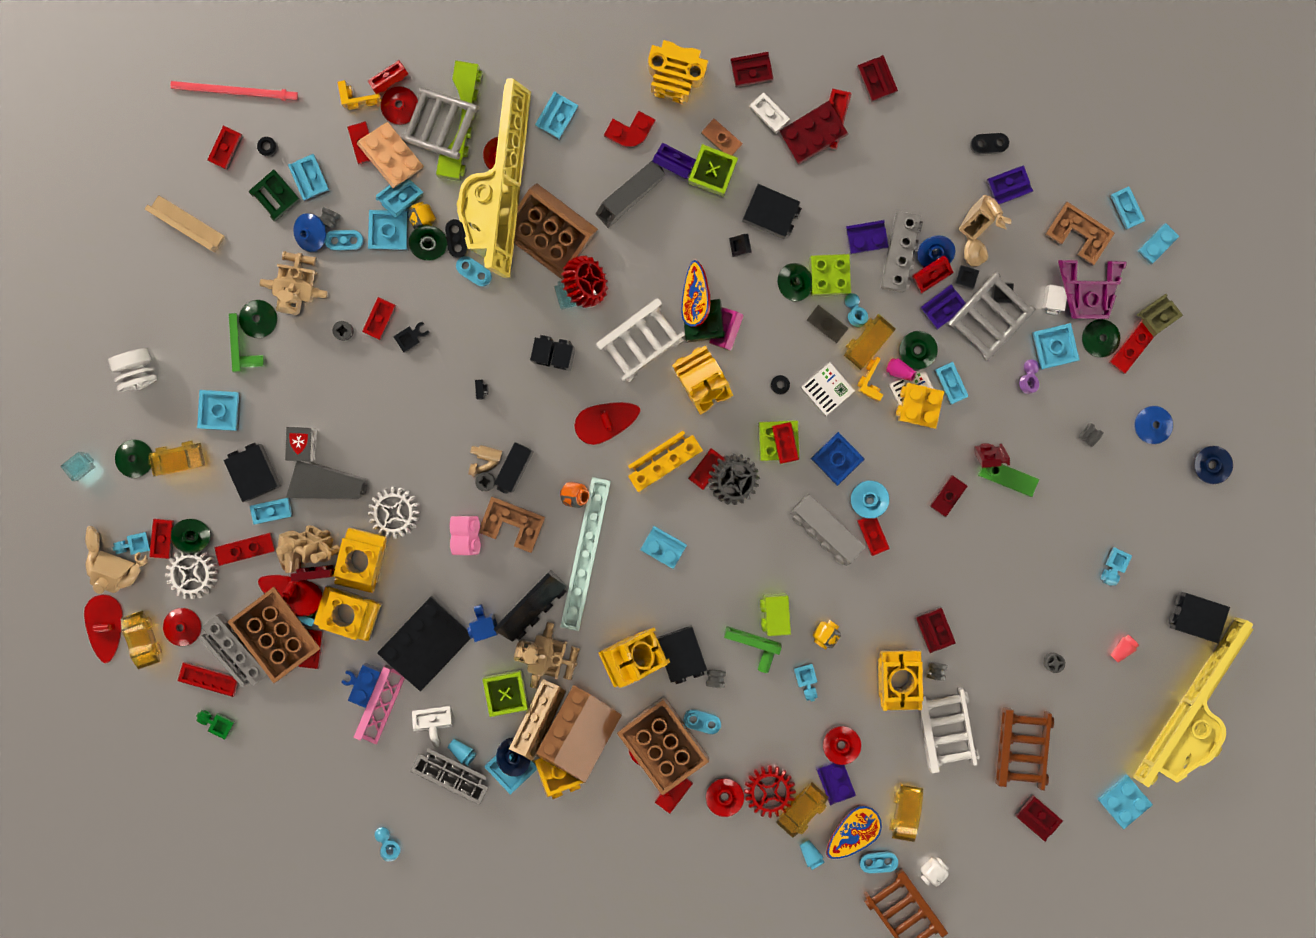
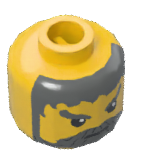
M419 202L409 208L410 211L407 215L414 229L424 225L432 226L436 221V217L429 204Z
M831 620L828 623L821 621L813 632L814 642L825 650L833 648L841 637L840 631L837 630L839 626Z

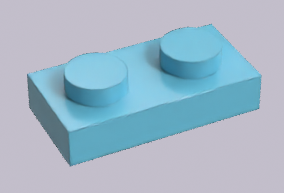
M1129 186L1110 195L1126 230L1145 221Z
M1165 223L1138 252L1150 264H1153L1179 238V235Z
M953 362L935 369L950 405L969 397Z
M289 498L250 506L254 525L292 517Z

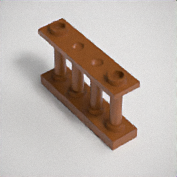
M1002 708L996 784L998 786L1007 787V782H1010V780L1037 783V787L1040 790L1045 791V785L1047 786L1049 783V775L1046 773L1050 730L1054 727V717H1052L1050 712L1044 711V718L1017 716L1011 708ZM1015 723L1042 725V737L1015 735L1012 732V725H1015ZM1014 742L1041 745L1040 756L1013 754L1010 751V745ZM1012 761L1039 764L1038 775L1011 773L1008 770L1009 763Z
M901 867L895 871L898 876L895 878L896 881L871 898L868 892L864 893L866 897L865 904L870 910L874 909L894 938H900L899 935L922 918H928L931 924L929 928L915 938H928L937 933L943 938L948 934ZM905 886L909 891L906 894L907 896L882 913L876 904L898 888ZM917 902L920 907L918 912L893 929L888 919L910 903L914 904Z

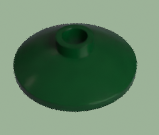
M420 226L411 233L409 248L419 259L435 260L445 253L447 238L443 231L435 226Z
M791 263L780 270L777 282L779 290L784 297L791 301H801L812 292V275L805 266Z
M253 300L245 304L241 309L239 324L243 332L248 336L263 338L274 331L277 325V313L268 302ZM255 315L260 317L258 322H255L253 319Z
M1094 320L1085 327L1082 334V343L1085 350L1092 356L1107 357L1118 349L1120 332L1116 325L1108 320ZM1101 334L1106 336L1104 342L1100 340Z
M914 331L907 334L902 339L899 347L902 361L913 369H924L930 366L935 361L938 353L935 339L924 331ZM915 347L921 349L920 354L914 352Z
M141 440L125 441L118 447L115 453L116 467L127 477H141L148 473L153 465V452ZM131 455L135 456L134 462L129 460Z
M185 519L173 527L171 541L182 552L197 553L209 544L210 531L199 520Z

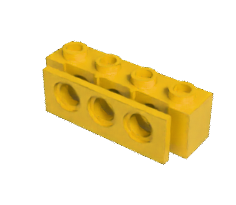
M681 431L628 465L630 469L633 467L635 471L628 477L636 490L640 492L702 452L703 450L695 437L691 435L685 439L683 436L685 432ZM683 439L684 443L677 446L671 451L668 449L670 446L674 445L675 443ZM667 449V454L653 461V457ZM649 460L652 461L651 464H649L639 472L636 470V468H638L645 462Z

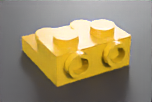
M906 383L905 386H902L900 397L903 398L902 403L898 405L896 410V416H899L898 421L936 429L944 391Z
M541 758L534 760L547 797L551 796L552 800L563 796L562 792L569 789L570 792L580 789V784L584 783Z

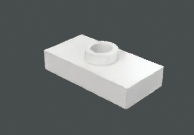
M764 92L750 104V108L775 134L790 122V118Z

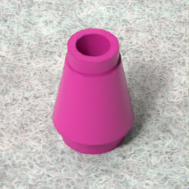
M892 358L886 369L890 376L913 381L916 375V371L899 358Z

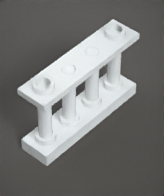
M658 298L596 343L600 351L603 349L605 351L608 350L625 373L621 377L623 382L626 379L630 382L637 377V371L672 345L677 347L684 342L683 337L685 334L682 332L677 335L660 312L661 309L659 307L662 306V303ZM649 315L656 318L671 338V341L663 347L645 324L644 318ZM634 326L641 330L656 350L648 358H646L629 335V330ZM619 337L621 340L624 339L641 362L632 370L614 347V341Z
M961 687L957 688L958 695L930 700L929 698L926 699V696L923 694L922 710L918 711L929 771L931 773L940 772L939 766H942V764L970 759V763L973 766L977 765L979 752L977 748H974L966 704L969 703L967 691L964 692V689ZM960 702L962 714L935 719L929 716L928 710H931L932 707ZM963 721L965 733L943 737L933 736L932 729L935 726ZM967 741V752L945 756L936 755L935 748L938 745Z

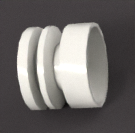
M148 348L132 350L108 359L111 372H121L122 374L114 379L115 383L124 382L117 386L118 392L139 390L158 380L156 375L147 376L155 371L154 368H144V365L151 362Z

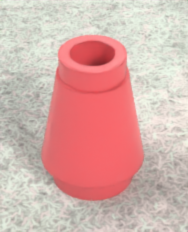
M1129 634L1126 637L1123 636L1111 656L1119 663L1137 651L1136 648L1139 644Z

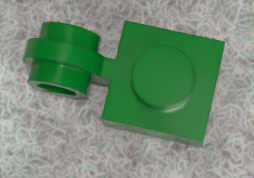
M206 710L198 712L196 715L198 723L202 725L211 724L208 732L224 740L227 738L235 721L219 713L212 719L210 712Z

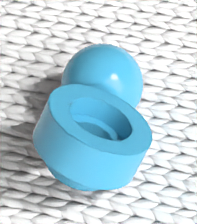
M850 293L845 297V305L851 308L848 320L853 326L862 327L868 321V313L865 309L858 307L860 303L858 295Z
M378 828L374 836L378 842L383 844L380 849L381 857L389 862L396 860L400 854L399 845L394 841H389L390 832L387 828ZM386 850H391L393 854H387Z

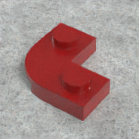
M638 111L630 127L612 119L604 133V137L623 147L637 146L645 141L655 123V119L641 111Z

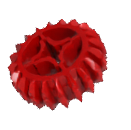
M587 255L577 256L569 260L565 267H563L564 272L561 274L564 278L561 281L565 286L563 290L567 291L566 297H571V302H576V306H582L583 308L593 307L601 303L607 295L605 291L609 289L606 286L608 280L605 279L606 273H603V267H599V262L594 261L593 257H587Z
M768 765V771H765L764 766H761L762 773L759 774L755 769L756 777L748 776L752 783L745 782V785L750 787V789H744L745 794H750L745 797V800L751 801L748 804L749 808L756 806L754 813L761 809L760 815L764 817L765 812H768L769 818L772 817V812H775L776 817H778V810L781 809L783 813H786L784 806L791 808L788 800L795 801V798L790 795L796 793L795 789H790L795 786V783L789 782L792 778L790 775L784 777L786 770H782L779 774L778 766L775 767L774 771H772L771 765ZM766 777H776V779H773V781L770 783H764L763 781H760L761 779ZM781 781L786 789L784 798L777 792ZM756 785L763 791L759 802L754 796ZM772 787L775 795H767L765 788L770 789ZM769 800L779 801L778 804L773 806L764 805Z

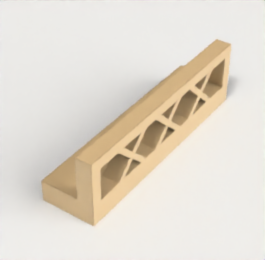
M159 195L152 206L147 204L145 207L146 211L213 252L217 251L225 238L221 233Z
M542 680L509 747L511 751L533 761L535 753L544 739L566 693L565 690L549 681Z

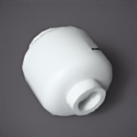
M932 857L921 867L923 874L921 878L928 886L931 883L934 886H939L949 876L947 871L949 867L939 857L937 859Z

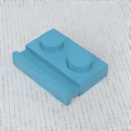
M554 91L535 126L560 140L579 106Z
M314 154L288 164L304 201L330 190Z
M407 179L395 188H392L390 185L376 195V200H379L385 209L394 217H397L423 196V191L411 180Z
M654 526L640 550L674 569L687 544Z

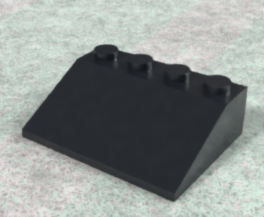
M550 570L497 624L494 630L512 642L515 639L519 641L527 633L525 629L529 625L533 627L540 620L538 615L542 611L547 613L553 606L551 602L556 597L560 599L567 592L565 590L567 585Z
M431 596L377 654L421 692L470 640L468 630Z

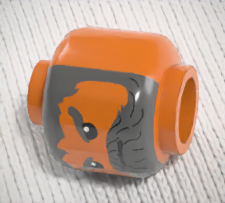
M568 482L560 491L561 500L565 506L581 508L589 500V492L584 484Z

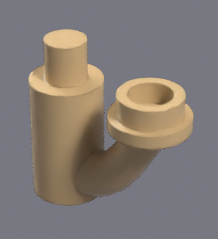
M482 445L480 447L472 446L471 454H475L477 458L489 462L480 467H477V463H471L468 475L475 477V474L487 472L495 468L500 463L503 451Z

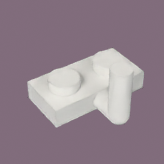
M451 707L412 711L414 732L429 730L433 746L439 747L441 743L437 736V729L453 727Z

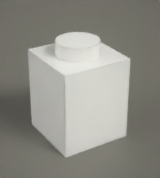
M1055 285L1046 286L1042 309H1046L1047 313L1055 315L1065 311L1067 300L1065 288Z

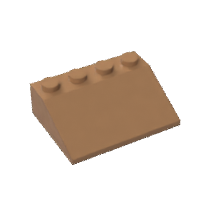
M536 183L527 191L518 205L514 244L562 279L563 267H565L569 260L580 256L598 229Z
M275 587L228 621L229 625L273 683L282 679L321 649Z
M573 685L537 749L535 756L586 783L622 715L591 694Z
M665 696L617 732L661 795L667 793L709 762L708 755Z

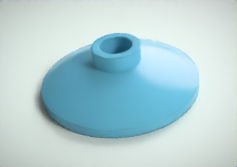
M864 481L854 488L851 494V505L859 516L868 519L877 518L887 510L889 494L882 484L876 481ZM868 498L874 500L872 504H868L866 501Z

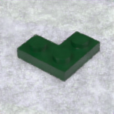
M720 299L710 300L709 314L701 325L690 327L684 322L685 340L687 343L725 338Z

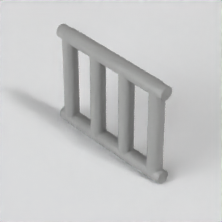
M420 88V98L407 131L401 135V139L406 143L450 158L459 159V151L474 113L479 111V106L429 89ZM427 99H435V104L421 139L412 137ZM443 102L450 104L451 108L437 143L428 142ZM458 109H465L467 112L452 149L443 147Z
M995 272L948 323L951 327L955 326L984 354L983 357L987 361L995 355L1036 310L1035 307L1028 306L1000 279L1001 276L998 272ZM994 284L1023 311L1017 320L987 293ZM981 298L1010 325L1004 334L1000 333L974 308ZM967 313L997 339L990 349L961 322V319Z

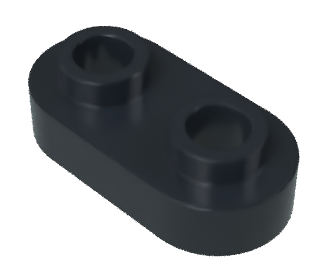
M1003 133L978 134L970 142V148L975 154L1002 153L1009 147V138ZM998 139L1003 141L1002 146L997 144ZM979 140L984 142L983 147L978 145Z
M452 219L445 226L448 251L453 257L461 258L468 251L465 240L466 234L462 222ZM455 226L459 227L457 233L452 232V228ZM457 245L462 247L460 252L455 251Z

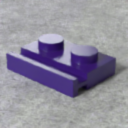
M664 143L661 144L652 162L687 179L696 159Z
M1024 165L987 179L992 196L999 205L1033 192Z
M884 220L846 226L850 254L889 248Z
M951 284L921 306L920 309L923 310L926 317L937 330L951 320L966 303Z
M832 762L816 769L830 806L856 796L845 765H838Z

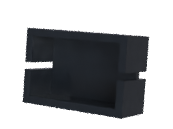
M540 335V338L535 337L530 361L534 364L548 367L553 365L554 368L571 371L575 347L571 344V341L559 339V342H554L552 337Z

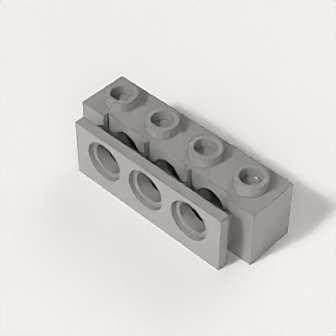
M221 613L215 615L202 627L206 634L201 635L199 639L241 687L248 683L253 686L267 675Z
M429 748L426 751L429 753L427 757L418 754L410 772L478 805L481 804L488 790V787L481 784L482 780L486 781V776ZM429 758H433L445 764L444 767H441L429 761ZM446 766L461 772V776L447 770ZM465 774L467 776H470L475 780H478L479 783L476 784L464 778L463 775Z

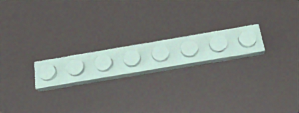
M592 477L589 500L586 503L561 628L575 631L580 629L611 483L609 480Z

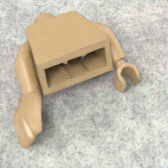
M983 195L970 208L959 228V231L965 234L967 238L964 258L973 267L980 266L988 260L987 249L983 242L977 240V238L995 219L996 226L1006 229L1005 223L1010 225L1012 223L1010 218L1002 216L1003 211L997 200L988 195Z
M87 527L85 543L89 553L85 567L93 590L98 594H102L105 590L116 593L119 589L132 585L141 571L140 567L147 564V556L145 555L144 559L139 561L141 553H136L135 564L101 550L99 552L100 534L95 527Z

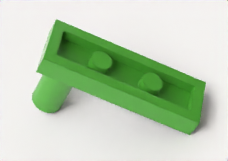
M230 313L232 372H241V368L264 367L263 355L240 356L237 313Z
M1003 464L997 467H981L978 476L1033 497L1039 479Z
M728 626L724 633V638L764 650L758 670L763 673H769L774 654H780L781 643Z

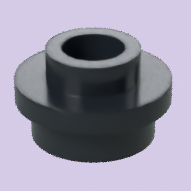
M262 137L257 143V149L260 154L271 156L275 153L277 145L271 137ZM269 143L270 149L265 150L264 145Z
M778 375L771 381V389L776 394H784L790 388L788 378L783 375ZM778 381H782L784 383L783 388L777 387Z

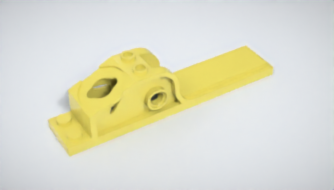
M513 78L506 79V84H504L495 165L488 172L476 173L467 177L460 187L459 199L457 200V213L464 227L468 249L484 257V268L503 278H510L531 98V91Z
M1234 618L1134 774V779L1149 788L1150 785L1157 781V774L1160 772L1178 783L1186 778L1188 773L1200 765L1204 766L1220 754L1221 746L1226 739V727L1223 721L1209 710L1207 701L1254 630L1252 629L1254 624L1245 619Z

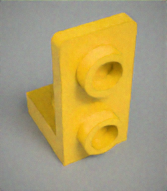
M345 80L337 82L341 104L348 110L357 109L359 105L363 104L374 106L379 101H382L380 94L351 99L350 97H353L351 85L348 86Z
M879 357L869 361L866 367L869 371L865 377L862 376L857 384L860 387L858 392L877 402L881 401L884 394L880 393V388L872 384L869 387L867 384L881 359Z

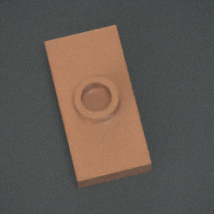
M714 118L701 132L720 151L732 156L743 144Z

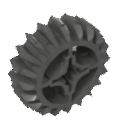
M731 453L730 458L728 455H724V461L720 458L717 459L718 466L712 465L715 471L709 472L713 476V478L708 479V482L712 483L709 488L714 490L713 496L718 497L719 501H724L727 505L731 502L733 505H737L738 501L741 504L744 503V497L749 500L750 493L756 494L753 487H759V484L755 483V481L759 480L760 477L755 475L759 471L757 468H754L755 463L750 462V458H743L742 454L736 456V454ZM733 465H742L746 471L736 472ZM726 470V475L723 478H721L722 474ZM746 480V483L742 488V483ZM725 486L727 488L732 487L735 493H725L722 488Z

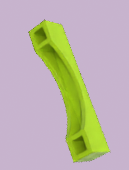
M455 60L452 80L458 90L460 100L474 104V101H478L479 89L476 88L477 82H481L482 70H480L478 64ZM462 109L459 129L467 112L465 109ZM469 125L459 151V159L439 155L436 171L437 177L461 181V176H465L466 165L463 164L464 158H468L469 155L467 141L472 137L473 127ZM457 134L452 143L448 146V149H452Z

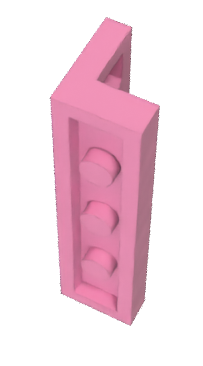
M388 665L383 667L353 738L360 741L364 739L377 745L405 680L394 668ZM391 672L401 676L399 683L391 686L388 679ZM390 689L392 700L384 703L381 698L382 692ZM382 707L385 716L383 719L376 721L374 711ZM375 725L378 732L375 738L365 735L367 728Z

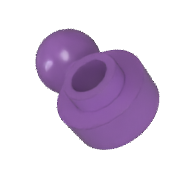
M1030 359L1024 364V370L1027 375L1022 376L1019 381L1021 390L1026 394L1034 393L1039 389V380L1035 376L1039 371V363L1036 360Z

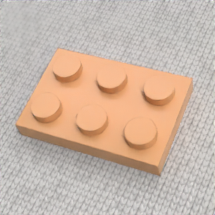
M388 122L357 142V145L392 188H395L424 167Z

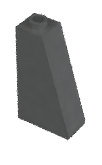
M651 161L602 202L596 215L607 228L614 224L663 179L665 173L662 167Z
M296 461L286 497L359 499L361 495H365L368 484H365V478L312 462Z

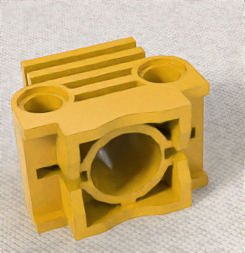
M663 40L662 47L652 45L648 57V71L653 76L651 92L654 93V96L663 99L665 96L673 98L672 101L680 104L688 102L691 88H697L702 85L707 71L708 60L700 58L701 50L682 48L666 40ZM656 62H659V63H661L662 65L659 66V67H657V66H654L653 64L656 63ZM691 73H698L699 76H698V77H693V76H691L690 74H691Z
M706 346L696 348L692 354L677 359L672 365L678 379L681 381L700 415L714 405L713 399H716L718 403L733 396L728 381Z
M351 527L348 528L345 538H342L333 574L335 576L334 584L374 593L387 546V537ZM356 550H360L367 555L368 566L364 571L357 570L352 564V555Z
M327 585L325 586L313 623L318 625L320 629L347 638L369 641L382 603ZM341 604H347L354 610L355 616L351 624L345 623L339 618L338 609Z
M654 627L627 637L598 652L613 687L627 686L670 663L654 633L656 631Z
M920 650L880 651V658H878V689L883 711L922 710L923 665ZM899 670H907L909 678L906 685L901 688H893L891 679L894 673Z

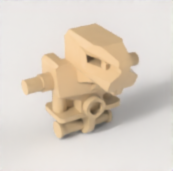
M283 251L282 260L294 261V267L277 264V267H279L277 278H274V280H260V286L272 289V294L277 297L276 310L278 312L297 316L300 313L302 301L311 303L313 302V297L327 298L328 291L319 290V288L313 286L314 276L317 275V272L301 268L302 263L315 266L317 259L315 256L309 257L299 252L293 254Z
M309 525L306 526L303 533L288 531L279 534L276 553L285 573H292L296 569L301 568L302 562L306 564L309 562L317 563L320 561L324 563L329 561L331 556L339 554L340 547L338 545L332 547L333 538L328 530L322 531Z
M547 622L543 634H538L535 642L522 639L516 646L514 660L528 665L527 671L532 673L530 683L532 688L537 689L543 674L555 677L554 679L557 680L562 664L567 665L563 678L572 680L574 667L578 664L576 660L580 648L571 646L569 659L563 658L568 641L562 642L553 639L554 623Z

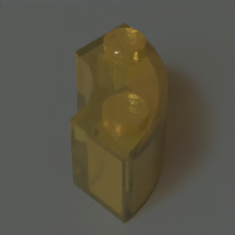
M879 314L874 319L870 317L863 325L865 330L856 340L852 338L846 345L848 350L844 356L860 370L872 359L896 329Z
M193 441L181 443V447L168 450L167 446L155 448L156 452L149 454L153 477L205 466L201 443L193 444Z
M143 610L121 618V632L127 642L130 658L138 669L160 662L159 654L162 653L161 646L158 642L156 643L152 630V620L150 617H146Z
M811 782L795 797V801L790 803L791 807L785 809L786 813H782L776 823L792 838L798 833L802 835L807 830V824L817 813L821 814L827 807L825 803L829 797Z
M900 785L899 791L895 792L893 803H896L894 818L890 819L889 830H892V838L915 842L921 817L923 788Z

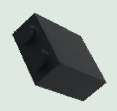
M758 184L742 222L785 239L786 235H791L794 225L791 224L793 218H798L802 209L798 207L800 201Z
M514 442L494 482L497 485V490L505 494L515 491L534 453L533 450Z
M256 443L247 445L245 446V451L240 453L238 450L227 455V459L223 460L242 502L250 501L281 487L262 444L256 445Z
M1181 592L1175 601V612L1171 614L1169 619L1170 628L1219 644L1230 607Z
M692 625L657 637L666 659L670 660V663L665 667L671 683L680 684L687 681V677L693 675L694 678L705 674L704 671H707V667Z

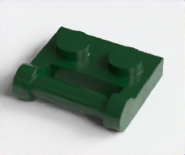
M274 169L249 190L251 196H255L269 212L270 218L274 222L300 200ZM263 188H265L269 192V194L276 200V202L280 205V207L277 210L261 193V190Z

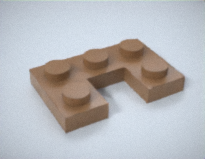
M1065 202L1045 233L1046 236L1060 245L1063 244L1071 230L1086 238L1087 240L1077 256L1092 266L1095 265L1115 232L1069 202Z
M491 497L481 522L479 533L496 539L503 522L520 528L514 547L532 553L545 517Z

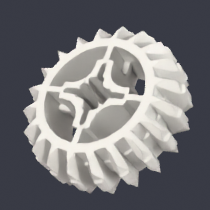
M391 487V493L385 488V495L378 492L377 495L380 499L378 500L373 497L372 501L376 504H369V508L374 509V512H368V515H374V519H370L369 522L373 523L376 521L377 524L373 526V529L375 530L380 527L381 529L378 534L382 535L386 531L385 536L387 538L392 533L393 539H396L397 532H399L401 537H404V530L410 534L409 526L416 528V524L412 521H419L420 519L414 517V514L420 513V510H414V507L419 506V503L412 504L411 501L415 499V496L408 498L409 491H406L403 495V488H399L397 493L395 487ZM389 497L400 498L394 506L383 502ZM404 503L409 508V518L402 513ZM380 507L386 512L384 523L379 516ZM397 508L396 513L399 517L394 516L391 518L392 512L389 509ZM394 520L405 523L398 529L388 527Z
M181 551V555L175 553L174 557L176 560L173 558L169 559L172 566H166V569L171 571L170 573H165L166 577H171L167 584L173 583L170 590L178 589L176 592L177 596H180L183 592V599H187L190 595L191 600L195 599L196 595L198 598H202L203 593L209 594L208 588L213 589L215 587L211 581L217 582L218 580L213 577V575L218 574V571H213L212 569L217 564H210L213 557L210 556L206 559V551L201 555V551L197 553ZM187 558L197 559L191 566L182 564V561ZM202 564L206 571L205 578L200 572ZM193 568H194L193 574H194L195 576H194V577H189V576H190V572H188V570L190 571V570H193ZM178 569L183 575L181 582L178 578ZM192 581L202 584L197 589L187 588V585Z

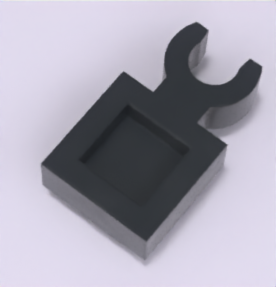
M423 322L418 323L414 330L409 326L393 336L403 353L420 344L418 340L420 336L426 337L430 334L428 330L424 333L420 332V327L424 325Z

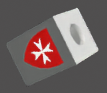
M286 427V461H315L316 428Z

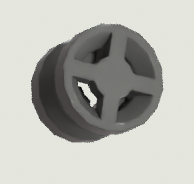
M323 207L322 215L319 218L324 225L335 229V222L341 215Z
M338 321L334 324L332 332L337 339L347 341L353 336L354 330L348 322Z
M1090 423L1082 431L1079 438L1086 440L1088 445L1093 447L1100 440L1104 432L1097 430L1095 425Z
M488 472L480 473L475 479L476 487L481 491H489L495 486V478Z
M1049 653L1045 656L1043 663L1047 670L1059 673L1064 670L1066 662L1061 655Z
M928 662L930 669L926 678L945 681L946 676L944 673L948 665Z
M707 670L709 677L708 681H706V686L724 688L725 683L723 680L726 672Z

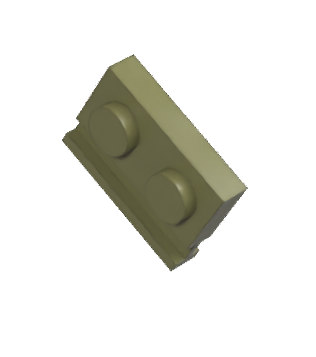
M1167 294L1137 314L1138 317L1142 318L1143 324L1153 337L1183 316L1173 301L1167 298Z

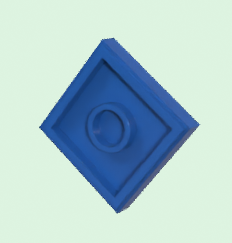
M839 432L810 458L837 486L865 460Z

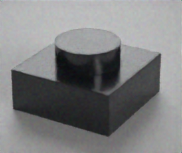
M748 234L729 238L733 257L752 253Z
M960 265L954 284L973 290L979 270Z
M1005 283L1013 290V283ZM995 284L993 285L992 298L996 302H1013Z
M475 380L476 399L483 400L485 395H488V384H484V380Z

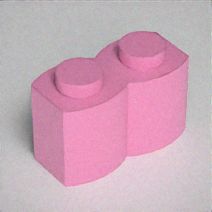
M478 516L451 517L450 533L452 536L450 549L452 555L479 554L481 543L478 536L480 529Z

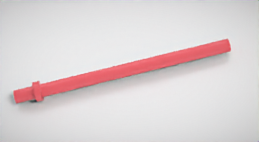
M171 81L170 85L171 89L281 98L282 101L298 99V92H290L286 89L279 91Z

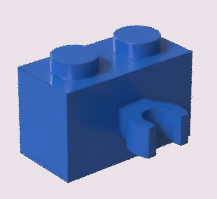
M482 604L474 606L477 619L472 620L467 628L470 639L474 638V641L477 642L498 635L494 630L497 626L495 614L485 616Z
M364 663L358 677L353 671L347 670L345 673L351 676V680L346 681L343 679L341 683L346 686L354 685L348 701L366 708L382 669Z

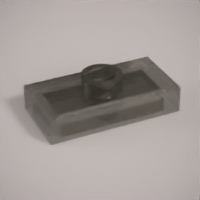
M817 305L806 320L836 344L848 330L846 325L820 305Z

